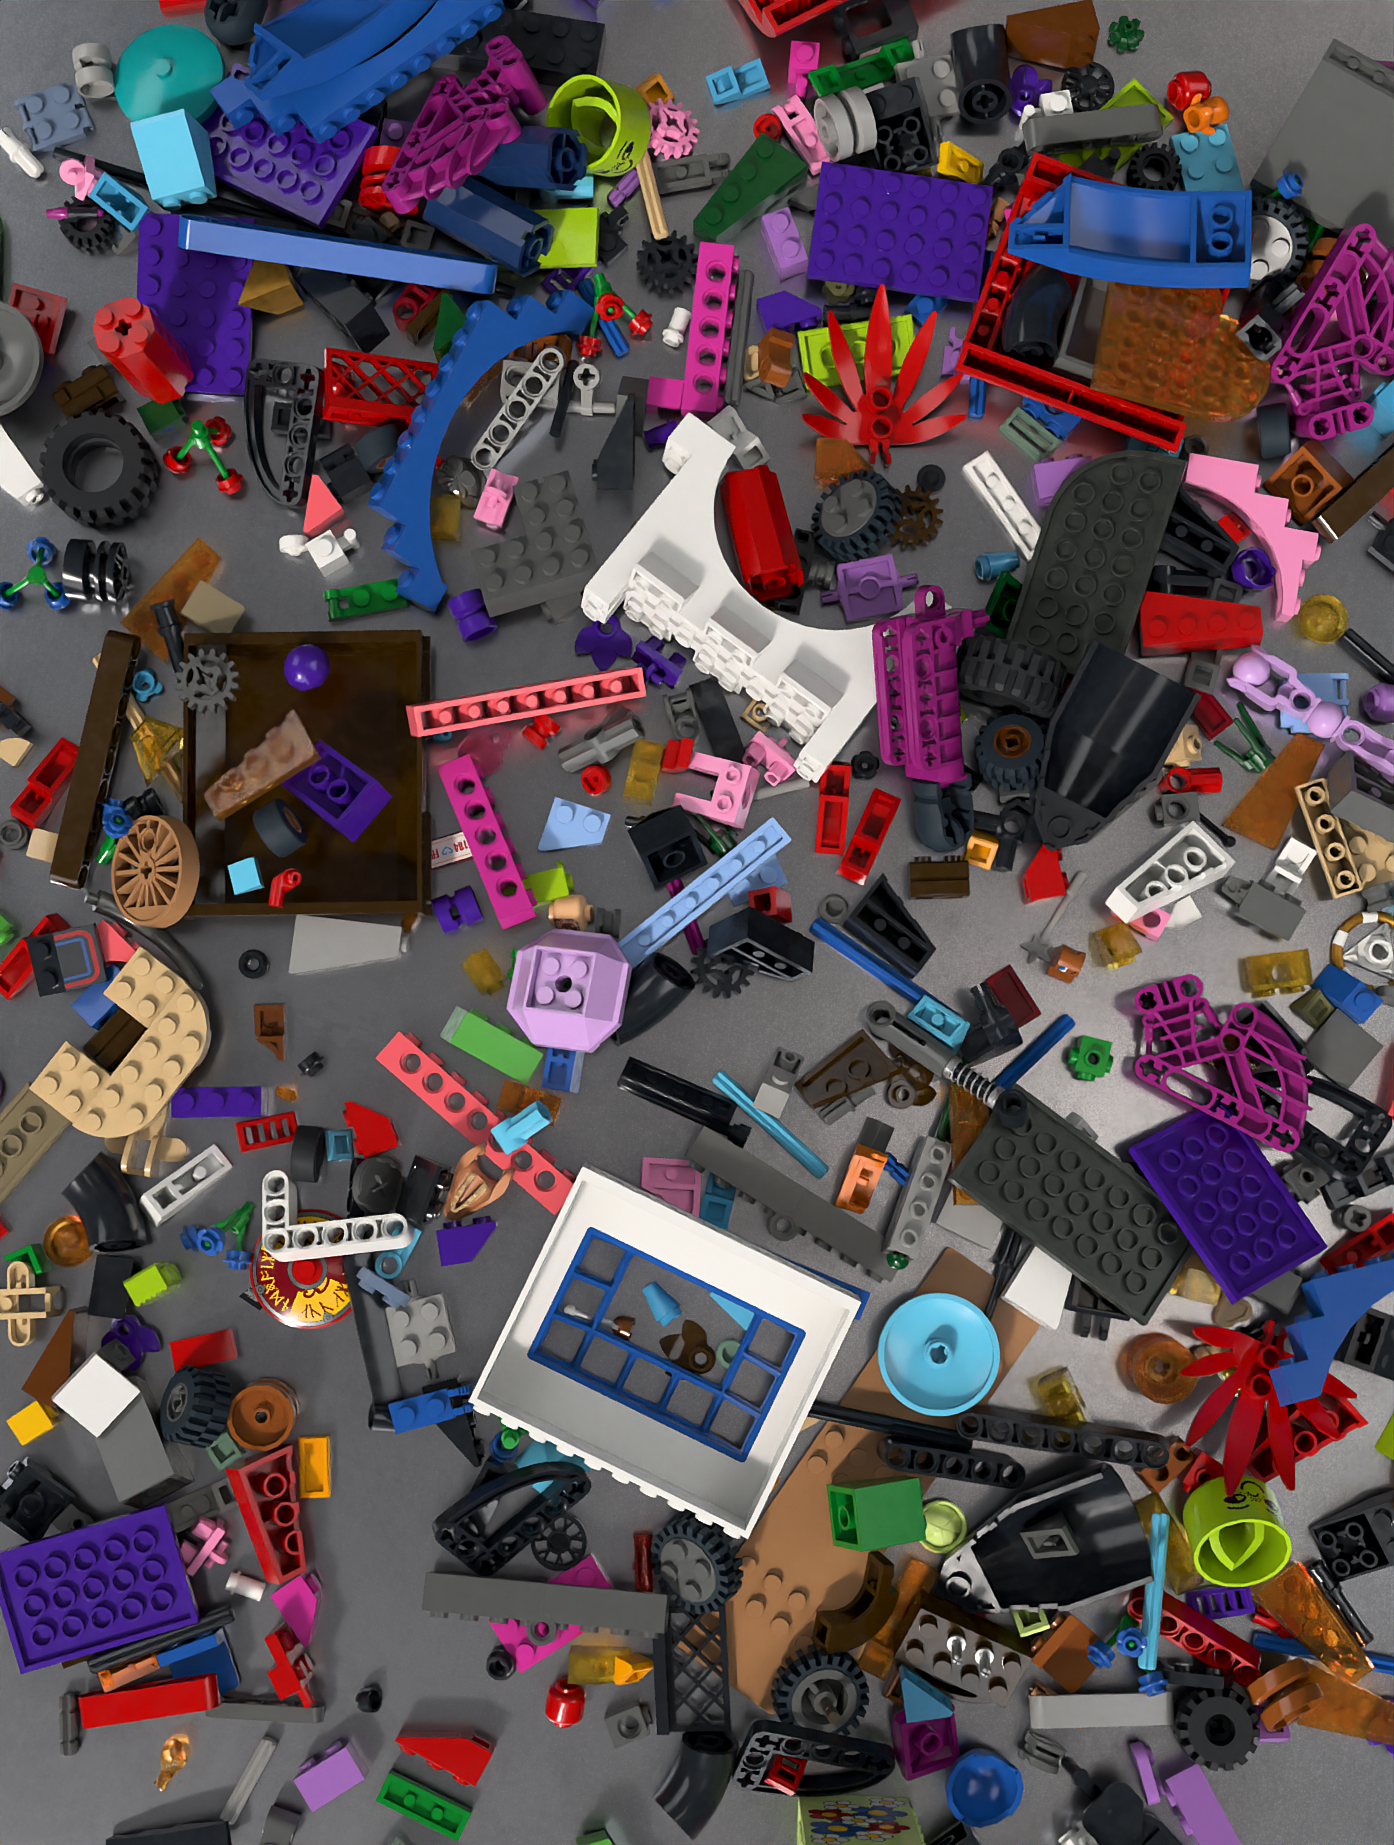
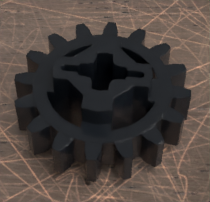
M673 230L671 236L660 240L655 239L653 233L650 234L651 242L643 240V250H637L639 261L636 262L637 270L641 271V281L648 279L647 288L651 289L656 285L660 294L664 288H668L669 293L673 294L674 287L676 286L683 291L684 281L691 284L693 282L691 273H697V265L695 263L698 262V254L693 253L695 251L694 243L686 245L687 236L684 235L680 239L677 238L676 230ZM682 253L684 254L687 261L686 266H684L683 262L680 260ZM649 257L652 259V262L654 263L652 271L648 265Z
M708 939L704 940L705 949L698 946L695 951L699 957H693L690 962L696 964V968L691 970L690 974H697L699 977L695 981V985L701 983L704 985L703 994L712 990L714 999L718 998L720 993H723L725 999L731 998V990L736 995L741 994L740 985L748 987L750 983L745 978L753 976L755 973L748 969L750 964L743 963L741 967L734 965L725 970L724 974L720 969H711L721 962L722 964L732 965L733 959L717 955L716 959H712L709 963L704 964L707 956ZM741 970L738 979L732 984L733 974L735 971ZM707 975H710L715 980H717V985L712 983L707 978Z

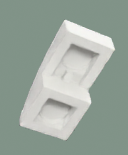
M1291 834L1265 879L1268 883L1276 886L1275 893L1282 897L1286 893L1290 895L1294 893L1302 880V875L1317 853L1316 848Z

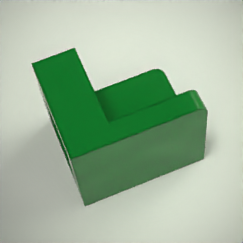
M41 1243L30 1244L4 1256L6 1262H30L35 1270V1278L52 1271Z

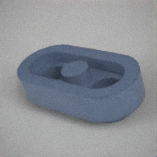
M362 1266L356 1275L361 1279L358 1283L359 1286L371 1294L375 1290L384 1294L382 1300L395 1309L399 1305L406 1307L412 1298L408 1293L365 1266Z

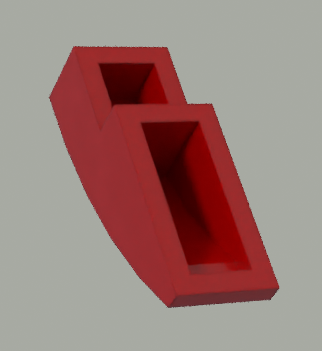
M61 737L28 777L27 786L10 805L12 817L31 829L34 827L39 828L71 783L79 749L77 745Z
M833 761L820 778L815 853L844 855L851 762Z
M874 788L836 874L861 885L864 884L902 799Z
M58 913L46 915L30 935L22 938L0 964V993L7 1000H11L35 978L26 939L43 933L72 928Z

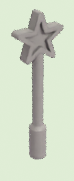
M1081 871L1076 873L1069 885V889L1066 890V896L1041 937L1039 932L1036 931L1032 942L1021 943L1020 946L1030 952L1028 964H1031L1038 957L1045 962H1050L1046 950L1054 944V941L1047 940L1072 898L1078 895L1088 876Z

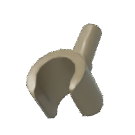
M385 212L380 217L381 223L391 233L397 231L402 226L392 212Z

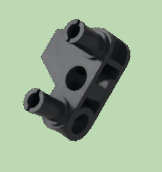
M988 982L979 984L984 996L981 995L977 985L970 989L982 1014H980L979 1018L980 1023L968 1029L960 1047L967 1064H969V1068L1005 1054L1023 1043L1020 1032L1007 1007L1001 1004L998 1005L988 986Z

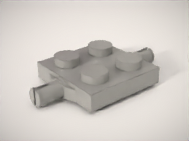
M923 39L911 42L915 59L897 63L894 66L896 81L900 82L912 77L920 78L928 107L934 140L936 138L940 139L944 137L940 120L948 116L960 114L951 56H926Z
M410 1279L402 1282L405 1292L412 1296L406 1307L399 1305L395 1309L390 1306L384 1308L397 1367L412 1363L423 1364L426 1381L439 1378L434 1360L442 1355L454 1353L457 1349L443 1293L432 1296H418L415 1279Z

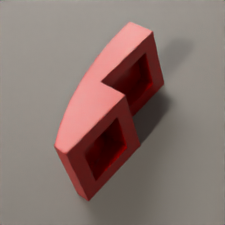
M685 737L681 741L669 739L666 743L660 771L676 773L687 770L694 740Z
M232 1328L169 1342L175 1372L181 1370L183 1366L200 1367L238 1358Z

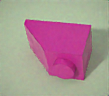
M307 1571L295 1576L270 1596L303 1647L307 1646L314 1638L322 1594L319 1591L321 1585L318 1579L313 1574L309 1575Z

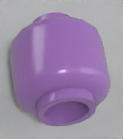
M1378 683L1365 694L1364 709L1372 720L1394 723V685Z

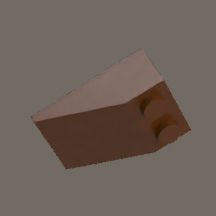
M1083 0L1007 15L1005 35L1008 56L1060 68L1083 67L1088 63H1093L1100 27L1092 0Z
M82 1306L69 1309L21 1389L51 1408L58 1406L52 1401V1395L86 1360L90 1316L87 1315L88 1307Z

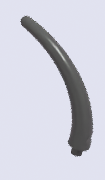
M99 890L97 894L89 891L86 893L84 902L92 905L93 912L114 919L144 936L175 963L195 991L202 989L203 982L193 963L163 928H152L132 923L120 911L114 895L106 891Z

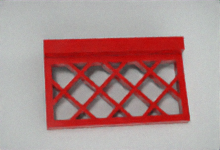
M326 347L324 350L325 405L322 409L323 420L375 427L398 424L402 430L406 431L412 421L411 415L419 405L415 400L422 394L426 395V386L415 373L419 370L431 372V380H433L439 371L438 363ZM332 358L342 359L349 368L340 373L332 365ZM361 363H370L377 372L369 378L359 367ZM391 366L398 367L405 374L398 382L387 371ZM352 371L364 382L356 389L345 378ZM380 375L392 386L384 393L373 382ZM408 379L420 390L414 396H411L401 386ZM340 382L350 394L346 397L333 396V386ZM368 386L378 398L375 401H367L359 392ZM396 390L406 402L403 405H396L387 396Z

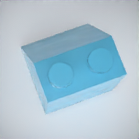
M185 109L130 123L151 198L164 211H176L181 206L192 203L203 204L208 199L217 197L209 134Z

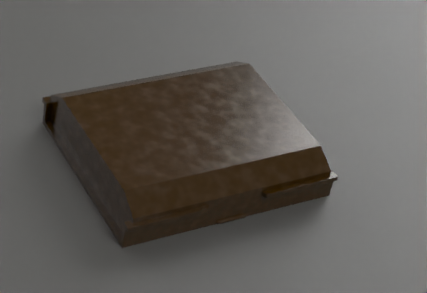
M421 630L184 633V663L188 664L190 662L188 658L189 653L195 658L199 657V649H203L207 655H209L211 649H215L218 652V657L225 653L229 657L227 663L233 661L237 665L232 672L240 673L241 678L235 680V683L241 686V690H234L232 694L237 700L231 701L228 699L226 701L228 709L225 710L220 705L217 707V714H213L209 708H207L205 715L201 714L198 711V706L191 710L187 707L189 700L183 702V754L181 755L183 823L189 828L195 839L200 863L197 890L192 904L183 916V920H196V917L398 913H417L419 916H432V815L426 812V740L431 735L422 737L412 736L406 710L407 705L431 701V637L424 636ZM304 644H314L322 648L330 660V673L320 687L300 691L290 686L284 677V662L288 653L295 647ZM206 663L203 665L212 668L217 664ZM194 671L191 674L189 683L193 680ZM202 673L205 677V685L214 690L211 686V678L209 676L207 677L204 673ZM227 680L223 683L222 692L226 687ZM206 695L202 696L201 698L197 697L201 700L213 699L211 696ZM319 739L377 780L392 796L354 843L281 785ZM275 798L284 800L295 811L306 830L308 838L305 845L286 857L277 856L267 847L258 834L253 822L254 812ZM250 857H256L265 888L235 895L228 865ZM294 868L302 874V881L299 885L285 893L283 908L268 906L272 879L286 869Z

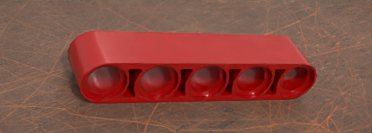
M1145 1584L1130 1589L1128 1599V1612L1130 1616L1142 1623L1144 1601L1140 1600H1144ZM1163 1590L1159 1635L1207 1665L1222 1667L1223 1673L1233 1674V1681L1239 1685L1248 1687L1261 1677L1262 1655L1260 1651Z
M216 1673L123 1686L104 1693V1690H98L78 1696L83 1729L201 1712L222 1705Z

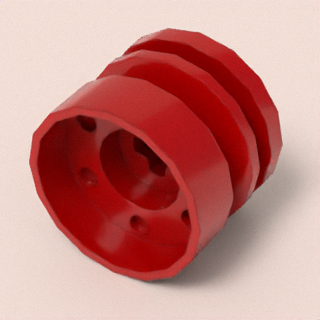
M381 145L372 146L365 150L362 164V174L365 178L360 182L361 191L358 201L366 210L380 215L385 212H392L396 217H409L418 212L419 203L412 211L398 214L382 190V184L401 150L400 147Z

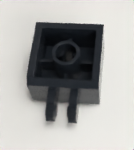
M1072 1274L1065 1309L1083 1313L1080 1337L1088 1338L1090 1334L1092 1315L1101 1316L1098 1339L1106 1341L1111 1318L1129 1321L1131 1317Z

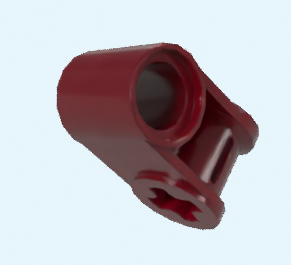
M409 283L392 307L398 329L405 332L406 326L438 295L441 289H435L428 285ZM405 311H410L413 313V315L407 319L400 317V315Z

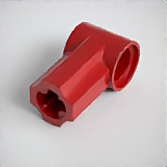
M1176 767L1163 775L1159 787L1164 795L1197 792L1198 794L1220 793L1223 784L1222 773L1219 767L1190 769ZM1171 776H1176L1180 779V789H1176L1171 785Z

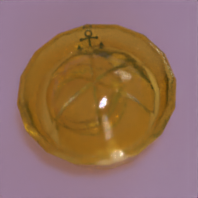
M1318 594L1311 596L1303 602L1299 609L1297 620L1299 628L1306 638L1315 643L1327 644L1335 642L1342 637L1347 629L1349 618L1347 610L1340 600L1332 595Z

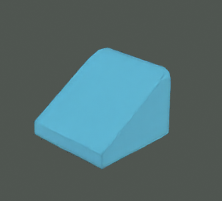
M250 857L228 865L235 895L265 888L256 857Z

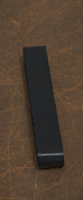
M974 1405L960 1412L956 1423L958 1433L970 1440L1149 1469L1164 1467L1168 1463L1170 1454L1168 1440L1163 1435L988 1406ZM967 1416L975 1417L979 1422V1426H968L964 1418ZM997 1421L1005 1422L1009 1426V1431H998L994 1423ZM1034 1426L1039 1430L1040 1435L1036 1437L1028 1436L1024 1428ZM1065 1431L1070 1435L1071 1439L1067 1442L1059 1441L1055 1437V1433ZM1089 1436H1096L1101 1440L1102 1444L1092 1447L1087 1444L1085 1439ZM1120 1441H1127L1133 1448L1128 1452H1123L1117 1448L1116 1444ZM1151 1446H1158L1163 1449L1164 1453L1159 1457H1154L1148 1453L1147 1449Z

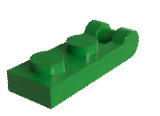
M399 578L324 591V602H328L329 611H327L328 621L338 622L409 608L408 600L395 593ZM348 600L349 608L340 609L339 601Z

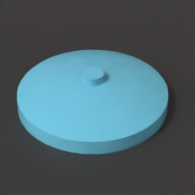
M934 1292L921 1294L901 1304L885 1322L878 1342L879 1369L891 1393L908 1408L931 1416L954 1415L977 1404L993 1385L1000 1363L999 1342L989 1319L977 1306L968 1300L949 1293Z

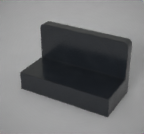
M104 1253L97 1255L87 1315L123 1319L125 1317L129 1293L123 1281L132 1275L133 1259L114 1257L112 1254Z

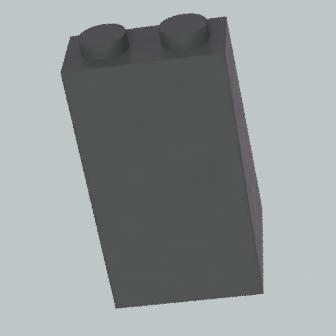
M130 1375L126 1376V1378L140 1389V1393L98 1437L94 1434L93 1436L119 1503L141 1510L193 1483L194 1479L176 1442L168 1441L162 1435L159 1421L160 1409L147 1382L137 1376Z

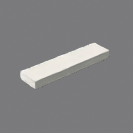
M987 450L964 465L963 470L1028 563L1032 559L1041 527Z

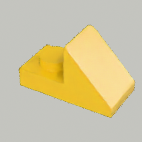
M950 141L940 143L939 164H937L939 179L978 184L983 179L985 163Z

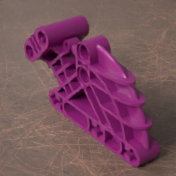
M497 36L486 44L485 51L489 57L487 67L481 71L482 74L471 79L470 83L462 86L455 74H449L439 79L434 85L382 184L383 192L398 214L412 211L423 196L427 200H434L441 195L445 187L448 186L450 189L460 187L468 175H476L484 169L499 144L512 142L519 137L522 128L513 114L511 106L520 107L527 115L538 114L547 106L548 100L522 52L507 36Z
M1367 223L1349 225L1342 231L1293 313L1289 332L1282 339V348L1265 361L1262 367L1263 377L1268 382L1284 384L1287 388L1295 413L1290 419L1289 428L1298 437L1324 440L1337 436L1336 434H1345V431L1352 432L1369 426L1374 418V411L1369 403L1358 401L1362 396V391L1359 389L1361 376L1359 374V367L1373 375L1387 376L1394 373V247L1387 248L1376 236L1375 229ZM1363 265L1369 276L1361 287L1359 269ZM1324 286H1327L1326 290L1330 292L1329 296H1325L1327 292L1323 289ZM1376 291L1378 303L1369 318H1367L1365 306L1373 292ZM1336 309L1342 340L1313 348ZM1312 310L1315 314L1314 322L1298 349L1293 351L1291 341L1307 313ZM1360 339L1363 344V349L1360 352V354L1357 355L1355 353L1354 346L1355 343ZM1381 355L1386 357V365L1383 369H1380L1378 365ZM1351 361L1354 363L1353 373L1350 374L1349 386H1344L1342 379L1348 378V375L1338 373L1335 365ZM1277 365H1280V369L1283 371L1281 375H1278ZM1307 374V382L1300 384L1299 388L1306 389V397L1302 398L1297 389L1294 390L1290 381L1297 376Z
M1192 974L1179 976L1139 990L1135 995V1006L1141 1013L1147 1015L1142 1019L1146 1054L1139 1057L1135 1063L1137 1076L1143 1081L1279 1151L1291 1152L1295 1150L1300 1142L1307 1110L1311 1112L1313 1110L1308 1105L1307 1083L1312 1085L1313 1081L1306 1078L1301 1059L1305 1061L1307 1057L1297 1052L1283 1029L1269 1016L1248 1002L1237 1004L1232 1009L1225 1025L1222 1026L1218 1020V1015L1209 1005V1001L1202 997L1205 990L1203 981L1198 976ZM1192 979L1196 981L1195 987L1198 988V992L1196 995L1191 993V997L1185 995L1186 989L1182 986L1185 981L1190 983ZM1149 992L1155 994L1153 999L1157 1004L1155 1007L1149 1006L1150 1009H1146L1144 1007L1146 1002L1142 998L1144 995L1149 996ZM1249 1007L1252 1009L1254 1019L1251 1023L1241 1024L1238 1022L1236 1013L1239 1008ZM1203 1013L1210 1024L1213 1023L1220 1034L1217 1037L1196 1042V1030L1204 1028V1024L1195 1026V1016ZM1163 1026L1168 1035L1160 1037L1161 1041L1171 1039L1177 1049L1153 1055L1152 1041H1154V1030L1157 1027ZM1230 1033L1237 1035L1240 1039V1045L1234 1051L1226 1050L1222 1045L1223 1037ZM1250 1035L1264 1047L1272 1060L1245 1047ZM1245 1052L1276 1067L1282 1091L1253 1077ZM1224 1056L1237 1097L1182 1068ZM1151 1059L1154 1061L1153 1066L1160 1071L1163 1070V1065L1168 1067L1169 1070L1163 1075L1162 1083L1156 1081L1159 1077L1156 1073L1151 1072L1148 1076L1145 1075L1141 1063H1147ZM1177 1072L1202 1084L1211 1090L1212 1100L1208 1104H1200L1172 1090L1167 1084L1168 1076L1171 1073ZM1256 1084L1282 1097L1279 1118L1264 1111ZM1217 1093L1224 1096L1220 1102L1229 1105L1231 1101L1235 1102L1239 1114H1232L1229 1118L1225 1116L1226 1110L1220 1106H1217L1216 1112L1211 1110L1210 1108L1216 1102ZM1272 1122L1279 1124L1275 1130L1281 1133L1290 1130L1294 1142H1287L1283 1146L1280 1144L1281 1139L1272 1134L1271 1140L1266 1138L1265 1136L1271 1131Z

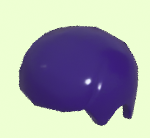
M1250 547L1240 551L1235 556L1232 563V576L1235 582L1243 587L1244 590L1249 592L1260 591L1273 584L1271 579L1276 573V569L1271 565L1270 558L1264 550Z
M304 644L295 647L288 653L284 662V677L290 686L300 691L320 687L330 673V660L322 648L314 644Z

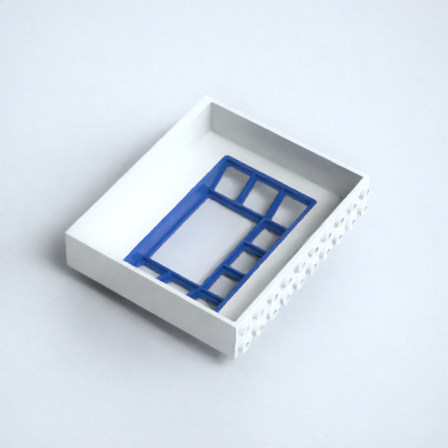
M585 1163L574 1182L468 1402L474 1404L473 1409L481 1414L490 1416L493 1413L501 1417V1423L512 1429L521 1427L529 1431L528 1435L538 1442L545 1443L548 1440L557 1445L556 1449L559 1452L570 1457L576 1454L584 1458V1463L593 1469L601 1470L603 1467L613 1472L612 1477L624 1484H628L631 1481L641 1486L639 1490L650 1497L656 1498L658 1494L668 1499L667 1504L679 1511H684L686 1508L696 1513L695 1518L705 1524L712 1525L714 1522L723 1526V1531L731 1537L740 1539L743 1536L748 1539L857 1313L861 1300L857 1294ZM593 1238H598L625 1250L611 1281L604 1280L579 1269V1265ZM634 1255L754 1313L750 1325L720 1385L600 1327V1323ZM575 1278L605 1290L601 1303L590 1322L559 1310L560 1304L572 1280ZM764 1318L794 1334L792 1344L780 1367L749 1350V1346ZM555 1319L586 1332L572 1362H567L539 1351L546 1333ZM595 1336L629 1353L615 1383H611L580 1367ZM637 1358H642L672 1374L658 1404L649 1402L623 1388ZM744 1359L775 1377L761 1408L729 1390ZM680 1379H685L715 1394L701 1425H696L666 1409ZM724 1400L729 1401L755 1417V1421L741 1449L710 1431V1427Z

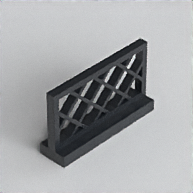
M726 1604L713 1611L719 1612L720 1622L713 1632H710L699 1621L706 1612L695 1617L691 1614L696 1613L695 1609L689 1612L685 1610V1605H670L667 1632L660 1633L658 1639L652 1638L657 1735H669L670 1732L729 1731L732 1729ZM672 1613H684L692 1621L682 1634L672 1625ZM695 1624L708 1636L698 1649L685 1637ZM719 1630L720 1640L715 1636ZM673 1633L678 1637L677 1640H676L674 1643H673ZM710 1640L714 1641L721 1648V1656L714 1664L700 1652ZM680 1641L694 1652L684 1665L674 1657L673 1649ZM696 1656L710 1667L700 1679L695 1677L686 1668ZM720 1662H722V1672L716 1667ZM674 1664L679 1668L676 1673L674 1672ZM712 1671L723 1682V1687L715 1695L702 1683ZM682 1672L695 1683L685 1696L675 1687V1679ZM698 1687L711 1698L701 1711L688 1700ZM722 1693L723 1702L718 1698ZM676 1696L681 1699V1701L677 1705ZM714 1702L724 1711V1722H712L704 1715ZM683 1703L697 1715L690 1723H677L676 1711ZM701 1718L705 1723L696 1722Z

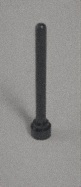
M617 1081V1086L620 1089L728 1137L727 1140L742 1149L752 1130L751 1127L742 1123L740 1126L735 1123L733 1126L729 1124L726 1130L618 1084Z

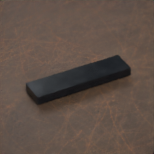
M629 1057L618 1081V1084L726 1130L737 1108V1104L732 1099L633 1057Z

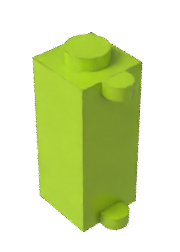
M562 860L556 861L557 868L526 875L527 879L522 881L525 890L532 889L538 904L536 906L549 904L557 898L570 896V891L575 890L571 873L565 874ZM508 887L503 891V895H513L517 888Z

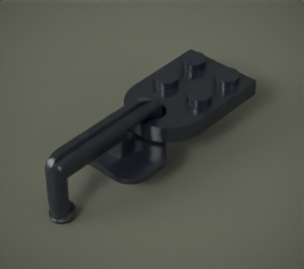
M1064 1756L1061 1759V1766L1071 1777L1073 1784L1079 1786L1093 1801L1082 1814V1825L1099 1845H1182L1157 1817L1143 1812L1144 1804L1142 1799L1127 1783L1114 1782L1102 1792L1091 1780L1087 1770L1081 1768L1073 1758Z

